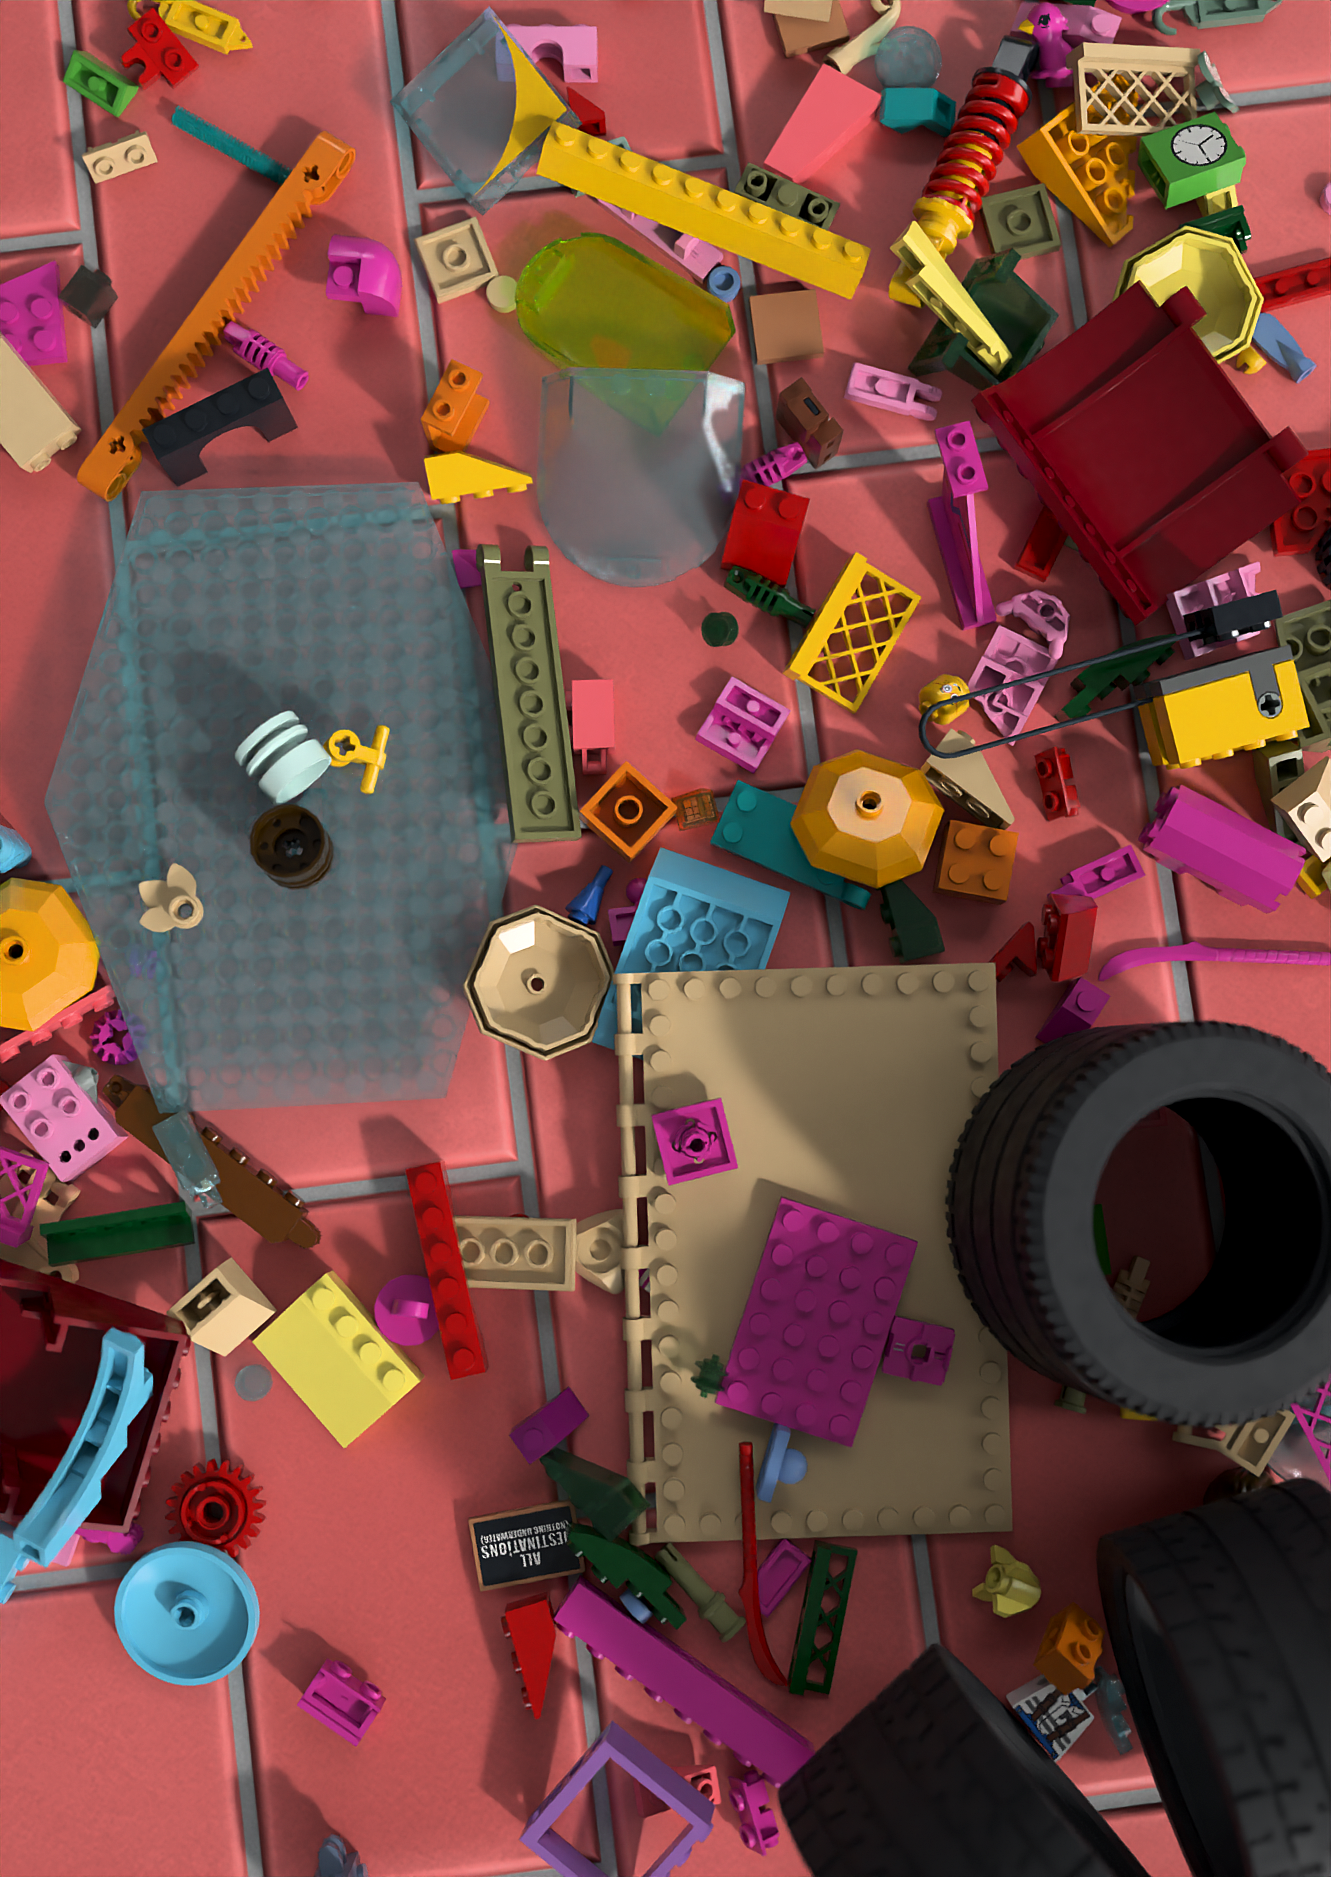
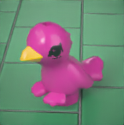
M1043 2L1035 5L1029 12L1027 19L1021 22L1018 27L1019 30L1031 35L1040 45L1039 63L1041 70L1031 73V78H1046V88L1069 87L1073 83V70L1066 69V55L1074 49L1061 38L1062 32L1069 31V28L1065 25L1067 19L1062 16L1056 6Z

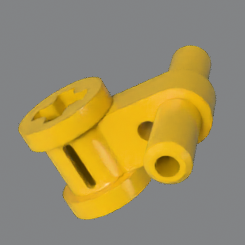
M377 725L371 748L360 745L359 738L352 731H336L323 744V748L332 757L330 765L333 767H344L350 762L366 766L360 791L372 794L379 770L384 768L387 755L384 751L390 729L385 725ZM339 742L343 743V750L347 751L344 755L339 754V747L336 746Z

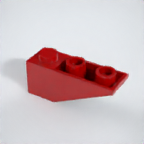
M548 1591L508 1603L505 1609V1616L501 1617L504 1635L506 1639L512 1637L515 1651L511 1652V1659L515 1673H522L526 1686L521 1688L523 1702L526 1710L532 1709L535 1720L541 1717L558 1629L556 1626L557 1622L554 1620L555 1614Z

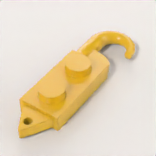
M128 0V13L133 20L137 21L142 17L136 11V6L141 0ZM151 0L160 4L159 16L175 34L226 55L230 50L253 47L250 39L241 29L239 20L233 16L194 0Z

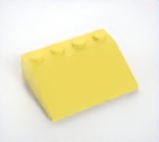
M333 1270L323 1275L252 1341L344 1449L425 1377L399 1345L391 1342L381 1333L373 1315Z

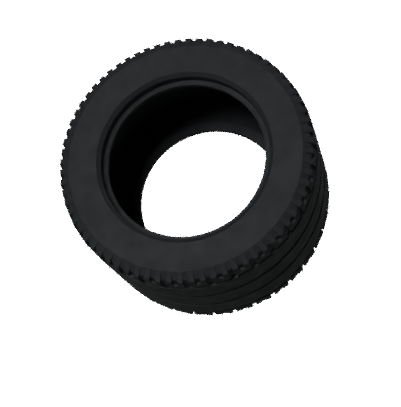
M1215 1020L1094 1027L1065 1034L1062 1037L1035 1048V1051L1027 1053L1021 1059L1011 1064V1069L1005 1070L989 1086L990 1091L982 1095L979 1104L970 1112L973 1116L971 1119H967L964 1125V1132L960 1134L957 1140L960 1142L959 1148L954 1150L953 1164H950L948 1171L952 1173L951 1180H947V1188L949 1189L948 1196L945 1198V1204L948 1205L949 1212H945L946 1220L948 1221L946 1234L947 1237L951 1238L952 1242L949 1244V1249L953 1254V1267L959 1270L957 1277L963 1285V1292L968 1300L973 1301L970 1305L978 1314L982 1324L989 1328L988 1331L1007 1351H1010L1014 1357L1031 1370L1058 1384L1141 1415L1171 1424L1197 1427L1244 1425L1245 1422H1255L1260 1420V1418L1275 1416L1276 1411L1283 1412L1289 1409L1291 1404H1299L1305 1401V1395H1313L1318 1391L1317 1387L1319 1385H1326L1331 1381V1072H1326L1328 1068L1322 1063L1316 1062L1310 1053L1301 1051V1048L1288 1043L1287 1040L1280 1036L1247 1025ZM1165 1106L1181 1116L1198 1132L1215 1159L1225 1194V1228L1220 1249L1213 1266L1195 1292L1173 1310L1157 1318L1137 1323L1116 1300L1099 1267L1092 1234L1093 1201L1101 1171L1117 1142L1137 1121L1153 1110Z

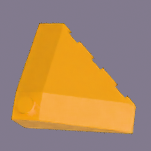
M1115 74L1111 79L1122 93L1130 85L1121 74ZM1098 82L1090 89L1094 92L1101 83ZM1105 87L1097 96L1109 110L1116 102ZM1133 89L1126 98L1136 108L1138 107V93ZM1074 101L1016 146L1032 173L1108 247L1114 245L1133 229V215H1127V198L1134 196L1135 171H1128L1129 154L1136 151V136L1077 134ZM1090 104L1087 108L1088 123L1098 124L1103 117ZM1119 106L1113 115L1122 125H1127L1130 122V116Z

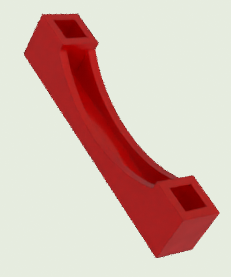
M445 1161L405 1169L450 1381L485 1373L489 1368L464 1268Z

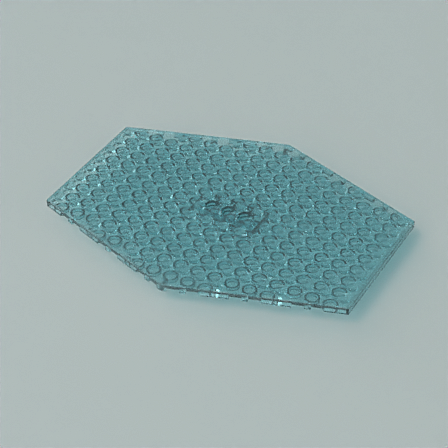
M419 482L141 491L47 789L44 805L159 1113L446 1098L471 1010L462 985L489 922L497 919L518 843H511L491 665ZM286 711H293L299 718L298 725H305L308 729V734L303 742L315 739L322 747L325 741L336 731L349 730L357 735L360 745L371 748L376 726L385 725L389 727L390 732L384 751L387 755L384 768L379 770L372 794L360 791L366 766L350 762L344 767L329 765L323 774L303 791V797L297 803L285 802L280 804L301 806L317 816L334 844L335 858L331 870L325 878L308 889L291 890L277 885L256 864L250 852L249 840L254 823L265 811L277 805H273L259 788L258 783L264 774L250 777L246 773L247 766H240L235 760L234 755L238 747L259 726ZM339 742L336 745L339 747V754L344 755L347 752L343 750V743ZM300 847L298 849L291 848L289 853L291 856L293 854L300 855L302 849ZM174 863L181 865L196 880L195 896L203 905V917L196 926L189 929L175 926L166 932H153L140 924L142 916L149 908L141 898L139 883L150 880H164L167 882V875L171 865ZM185 905L180 910V915L183 918L189 917L192 913L190 905Z

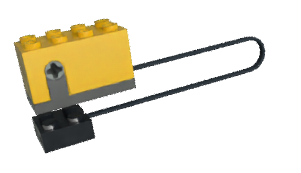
M1277 590L1185 614L1183 618L1187 632L939 701L930 706L922 715L919 723V738L924 748L932 755L942 759L957 758L1138 706L1152 765H1165L1166 770L1198 766L1202 764L1201 761L1211 758L1217 760L1234 755V751L1257 749L1266 746L1265 742L1274 740L1278 742L1298 736L1297 730L1310 726L1294 660H1291L1293 658L1290 645L1256 651L1135 685L1133 689L1138 701L958 752L943 753L937 751L930 745L926 737L925 726L928 717L934 710L945 705L1189 638V642L1202 639L1203 645L1271 628V620L1283 617Z

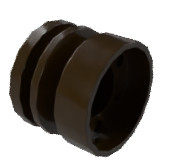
M294 804L277 805L265 811L254 823L249 837L250 852L256 864L277 885L291 890L308 889L320 883L330 872L335 858L334 844L318 817L307 808ZM300 847L302 849L300 855L293 854L291 856L289 853L291 848L298 849Z

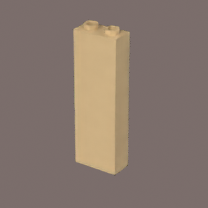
M0 331V443L22 469L30 473L33 471L37 472L44 469L51 462L50 457L59 449L65 450L73 445L77 440L76 435L82 429Z

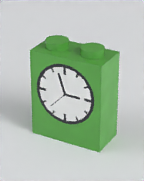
M1212 112L1142 137L1140 139L1137 164L1165 209L1240 183L1243 166L1246 164V155L1244 149L1238 146L1232 138L1228 125L1222 123L1216 112Z

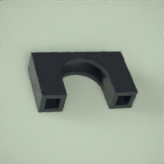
M267 367L142 429L157 460L176 486L179 487L208 472L199 455L202 449L219 435L236 428L255 426L262 430L267 441L270 442L298 428Z

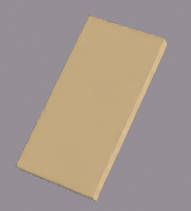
M454 1215L464 1268L470 1288L575 1291L577 1219Z

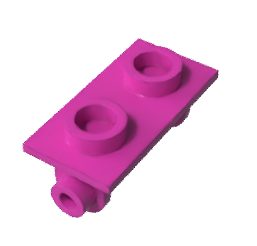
M757 1770L746 1772L744 1774L745 1780L743 1781L729 1776L728 1780L731 1787L729 1799L733 1808L739 1814L742 1825L739 1827L741 1839L747 1848L765 1856L767 1855L765 1848L776 1846L780 1833L773 1810L767 1808L761 1812L759 1811L760 1806L770 1802L763 1776L759 1775Z

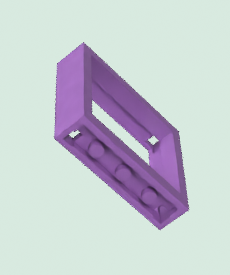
M612 1721L528 1818L519 1840L564 1877H608L549 1827L605 1762L611 1758L689 1822L686 1828L642 1876L669 1877L670 1870L675 1865L681 1867L688 1859L693 1844L697 1840L703 1842L712 1831L714 1825L711 1823L715 1804Z

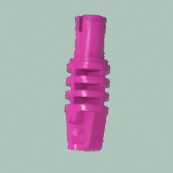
M230 321L224 328L223 332L226 341L234 346L233 352L242 359L248 361V363L254 365L260 371L268 367L272 376L276 375L297 391H300L306 385L309 378L308 372L287 359V355L282 348L277 347L276 344L261 336L254 329L250 328L247 331L233 321Z
M799 442L780 447L743 465L741 473L720 484H716L715 488L719 496H721L723 504L726 505L738 497L743 479L769 487L787 478L806 464V455Z

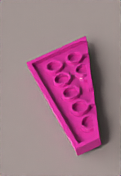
M52 261L0 285V331L29 366L68 362L60 273L56 261Z

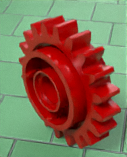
M215 1459L207 1462L206 1470L200 1462L193 1466L194 1475L185 1471L180 1475L184 1484L175 1483L172 1485L171 1490L178 1496L170 1497L165 1502L170 1507L175 1508V1510L165 1515L166 1520L176 1521V1524L168 1533H181V1538L177 1542L190 1541L206 1544L224 1553L226 1550L232 1558L236 1557L239 1553L238 1545L246 1550L251 1545L248 1536L257 1537L261 1531L254 1524L262 1523L266 1519V1516L258 1513L257 1510L263 1508L267 1502L255 1498L262 1491L263 1487L256 1486L252 1488L250 1486L255 1474L252 1473L243 1478L241 1474L244 1465L242 1464L231 1471L230 1459H226L221 1464L220 1469L217 1467ZM210 1502H217L222 1506V1518H216L210 1514L208 1509Z

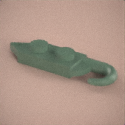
M1170 0L1163 6L1153 9L1152 22L1154 27L1165 35H1175L1177 33V29L1166 26L1162 20V15L1166 11L1183 10L1187 22L1193 27H1197V29L1262 22L1266 14L1279 6L1283 0Z

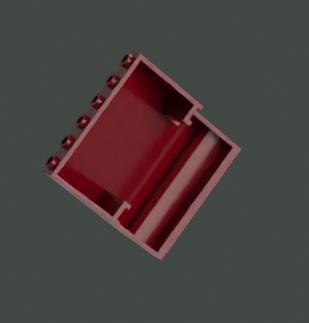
M0 1259V1520L21 1522L54 1475L80 1426L90 1402L102 1358L103 1337L113 1327L122 1333L133 1334L144 1344V1367L153 1374V1395L127 1426V1447L101 1478V1499L78 1528L118 1533L129 1532L132 1520H137L140 1513L141 1499L139 1496L142 1487L146 1488L149 1484L151 1456L157 1455L159 1451L161 1423L167 1422L170 1415L171 1402L169 1397L171 1390H176L180 1382L181 1369L179 1364L182 1356L186 1357L190 1349L191 1336L187 1334L183 1320L181 1321L151 1309Z

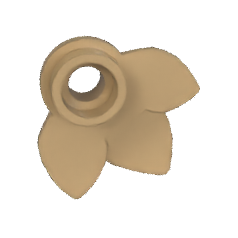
M174 863L168 871L167 882L164 880H150L139 883L141 898L149 908L142 916L140 924L153 932L161 933L175 926L189 929L201 921L204 913L203 905L195 896L196 880L187 869ZM185 905H190L192 908L191 915L183 918L180 915L181 908Z

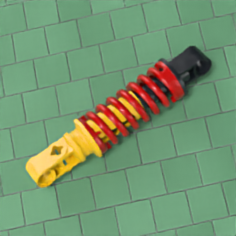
M1005 35L999 45L998 53L992 66L980 68L975 72L971 81L972 89L967 93L965 103L959 110L957 120L951 127L950 136L944 142L943 151L936 160V167L933 168L929 175V183L923 188L922 197L917 199L912 209L914 217L918 220V225L944 261L947 255L953 253L957 244L956 239H965L972 231L975 221L973 213L981 208V197L985 196L989 191V181L993 180L996 176V166L1004 158L1003 150H1006L1011 143L1010 135L1014 134L1017 130L1019 118L1024 115L1025 110L1030 106L1032 92L1026 82L1038 61L1040 51L1038 42ZM901 261L890 282L889 298L923 308L926 304L905 283L913 272Z

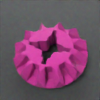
M118 1009L105 1012L99 1020L94 1022V1028L90 1035L93 1045L92 1050L102 1061L109 1064L125 1065L133 1062L145 1049L147 1043L146 1027L143 1021L130 1011ZM112 1026L121 1032L131 1030L122 1038L123 1047H120L118 1043L106 1044L114 1036Z

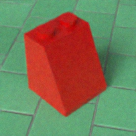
M743 479L734 507L720 569L730 571L735 565L760 574L763 578L771 580L772 583L785 587L804 526L810 499Z

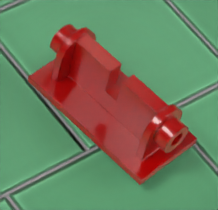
M1053 747L1034 755L1036 773L1040 780L1043 806L1046 810L1048 822L1064 816L1069 818L1079 815L1078 809L1081 806L1076 786H1065L1064 780L1074 778L1070 754H1066L1065 748L1057 749V747Z

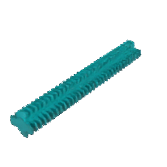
M177 106L175 113L172 114L173 125L271 181L278 183V185L282 186L293 170L291 169L290 171L289 167L286 169V165L282 167L283 164L279 165V161L275 163L276 160L272 161V157L268 159V155L265 157V153L261 155V151L258 153V149L254 151V147L251 148L250 145L247 147V143L243 145L244 142L241 141L240 143V139L236 141V137L233 139V135L229 137V133L226 134V131L222 133V129L219 130L218 127L215 129V125L211 127L212 124L209 123L208 125V121L204 123V119L201 121V117L197 119V115L194 116V113L190 115V111L187 112L186 109L183 111V107Z

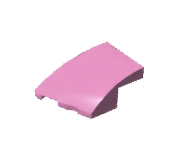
M1259 561L1166 595L1169 599L1166 601L1176 634L1179 635L1187 632L1183 618L1185 614L1258 595L1259 593L1255 592V574L1260 572ZM1260 631L1203 645L1202 639L1189 642V638L1181 639L1179 643L1185 660L1260 634Z
M999 625L967 686L971 693L1054 669L1058 659H1052L1049 656L1048 648ZM1049 677L974 698L1004 738L1020 734ZM1016 741L1010 742L1008 744L1013 746Z

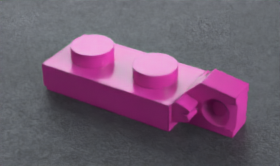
M1130 844L1067 873V876L1060 878L1063 887L1050 893L1088 896L1096 899L1144 877L1145 873Z

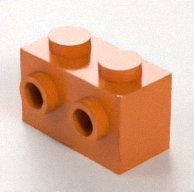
M1072 1602L1050 1617L1033 1666L1065 1696L1077 1688L1082 1690L1091 1683L1095 1676L1093 1669L1103 1651L1101 1644L1105 1631L1096 1620L1085 1613L1075 1602Z

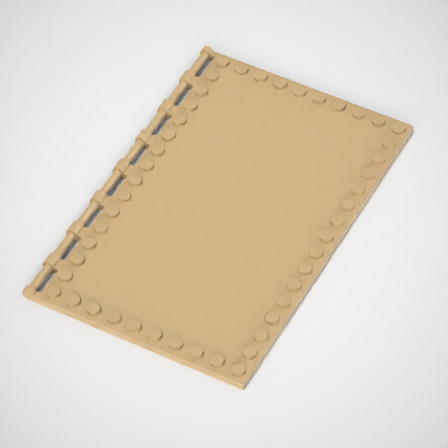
M995 963L612 974L613 984H616L618 1034H614L615 1056H618L620 1104L616 1105L617 1127H620L622 1175L618 1176L619 1198H622L624 1248L623 1246L620 1247L621 1269L625 1270L626 1317L622 1318L623 1340L627 1341L628 1388L624 1389L625 1412L629 1413L630 1459L626 1460L627 1483L631 1484L632 1530L629 1531V1544L646 1545L649 1543L742 1540L739 1443L744 1441L753 1443L755 1487L774 1422L716 1404L715 1397L781 1196L917 1240L918 1245L895 1315L953 1328L956 1335L948 1371L942 1386L921 1381L914 1382L908 1378L883 1373L881 1369L885 1357V1347L887 1348L889 1337H887L852 1448L790 1428L791 1434L787 1448H794L806 1457L808 1464L807 1472L804 1478L795 1484H785L777 1479L771 1503L759 1500L754 1489L756 1540L1013 1531L1007 1350L988 1331L989 1328L982 1324L978 1314L970 1305L973 1301L968 1300L963 1292V1285L957 1277L959 1270L953 1267V1254L949 1249V1244L952 1242L951 1238L947 1237L946 1234L948 1221L945 1212H949L948 1205L945 1204V1198L948 1196L949 1189L947 1188V1180H951L952 1174L948 1171L950 1164H953L954 1150L959 1148L960 1142L957 1140L960 1134L964 1132V1125L967 1119H971L973 1116L970 1112L979 1104L982 1095L990 1091L989 1086L999 1078ZM630 984H641L642 1033H632ZM633 1055H643L645 1103L634 1104ZM720 1097L738 1168L668 1186L651 1114ZM687 1119L685 1121V1124H687L689 1121L693 1122V1125L688 1128L694 1127L695 1121L693 1119ZM635 1126H645L647 1174H636ZM709 1132V1133L707 1134L708 1137H709V1141H710V1135H711V1134H713V1135L715 1136V1139H716L717 1135H716L715 1132ZM675 1141L672 1143V1148H673L674 1150H679V1149H681L680 1141H679V1148H678V1149H676V1148L674 1147ZM697 1157L693 1158L695 1163H701L697 1162ZM638 1197H647L649 1245H638ZM649 1268L651 1315L640 1316L639 1269ZM651 1339L653 1386L642 1387L641 1340ZM914 1344L911 1355L923 1358L927 1347L921 1344ZM653 1411L655 1457H644L643 1412ZM656 1482L657 1528H646L645 1483Z

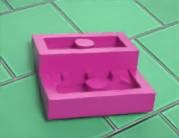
M731 677L717 699L711 713L697 733L695 740L754 774L791 710L736 678Z

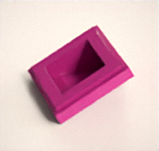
M452 550L459 589L481 586V573L476 567V550Z

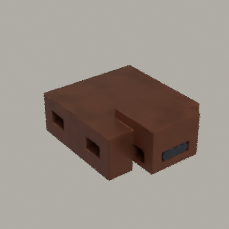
M801 377L780 392L776 419L794 442H799L806 458L817 470L838 454L844 430L834 417L829 418L828 412Z

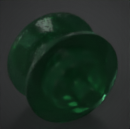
M729 612L710 613L702 622L701 633L704 641L712 647L729 646L737 639L739 626L736 618Z
M713 1354L712 1359L704 1358L703 1361H695V1365L700 1369L699 1376L690 1377V1380L696 1384L695 1387L701 1390L700 1396L703 1398H707L708 1393L715 1394L716 1391H724L725 1388L719 1383L720 1378L730 1374L725 1371L724 1364L718 1362L720 1356Z

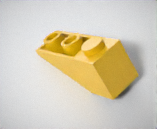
M460 450L426 455L424 457L432 500L440 499V504L460 501V495L473 493L474 499L493 496L494 489L505 487L507 493L527 490L526 484L533 483L532 475Z

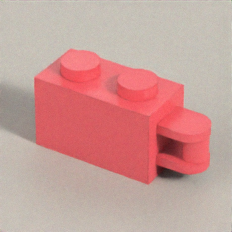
M613 679L572 680V691H565L566 711H572V724H568L570 744L573 745L574 755H582L583 775H607V754H615ZM588 754H601V761H588Z

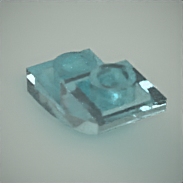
M1100 1665L1094 1671V1683L1098 1686V1689L1095 1690L1097 1706L1112 1744L1122 1755L1133 1748L1127 1737L1132 1731L1120 1713L1127 1708L1121 1698L1126 1691L1115 1673L1108 1675Z

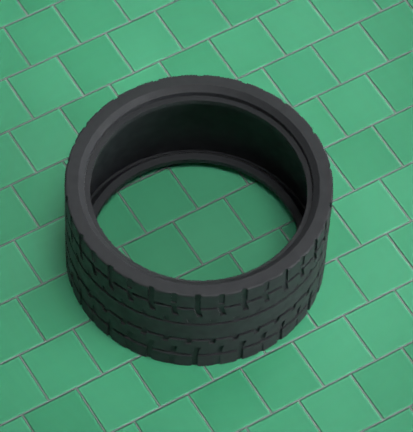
M1296 1477L1269 1485L1268 1487H1262L1224 1500L1185 1510L1179 1514L1175 1513L1101 1536L1096 1553L1097 1574L1114 1657L1152 1777L1192 1877H1331V1492L1311 1478Z
M937 1643L930 1645L910 1664L911 1670L905 1669L876 1696L877 1701H871L843 1727L842 1732L836 1733L806 1764H803L788 1778L778 1791L779 1807L784 1823L811 1877H1151L1100 1813L1024 1726L958 1658Z

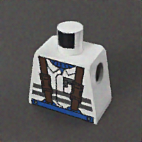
M1042 1674L1006 1695V1698L1056 1763L1093 1721V1715L1082 1701L1097 1690L1098 1686L1092 1680L1086 1688L1082 1690L1077 1688L1065 1696Z

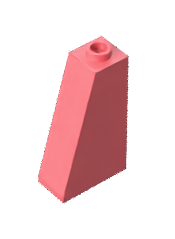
M823 63L765 159L763 169L798 185H802L876 117L882 95Z

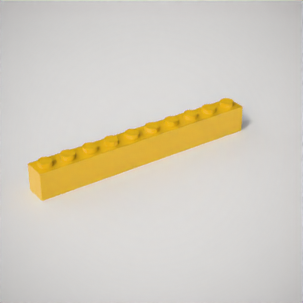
M553 120L543 143L536 173L540 176L850 300L863 276L871 248L555 120Z

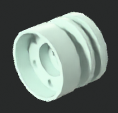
M293 711L280 713L259 726L244 740L234 755L235 760L240 766H247L246 773L250 777L264 774L258 783L259 788L273 805L283 804L300 794L323 774L332 761V757L317 740L311 739L303 742L308 734V729L305 725H298L299 718Z

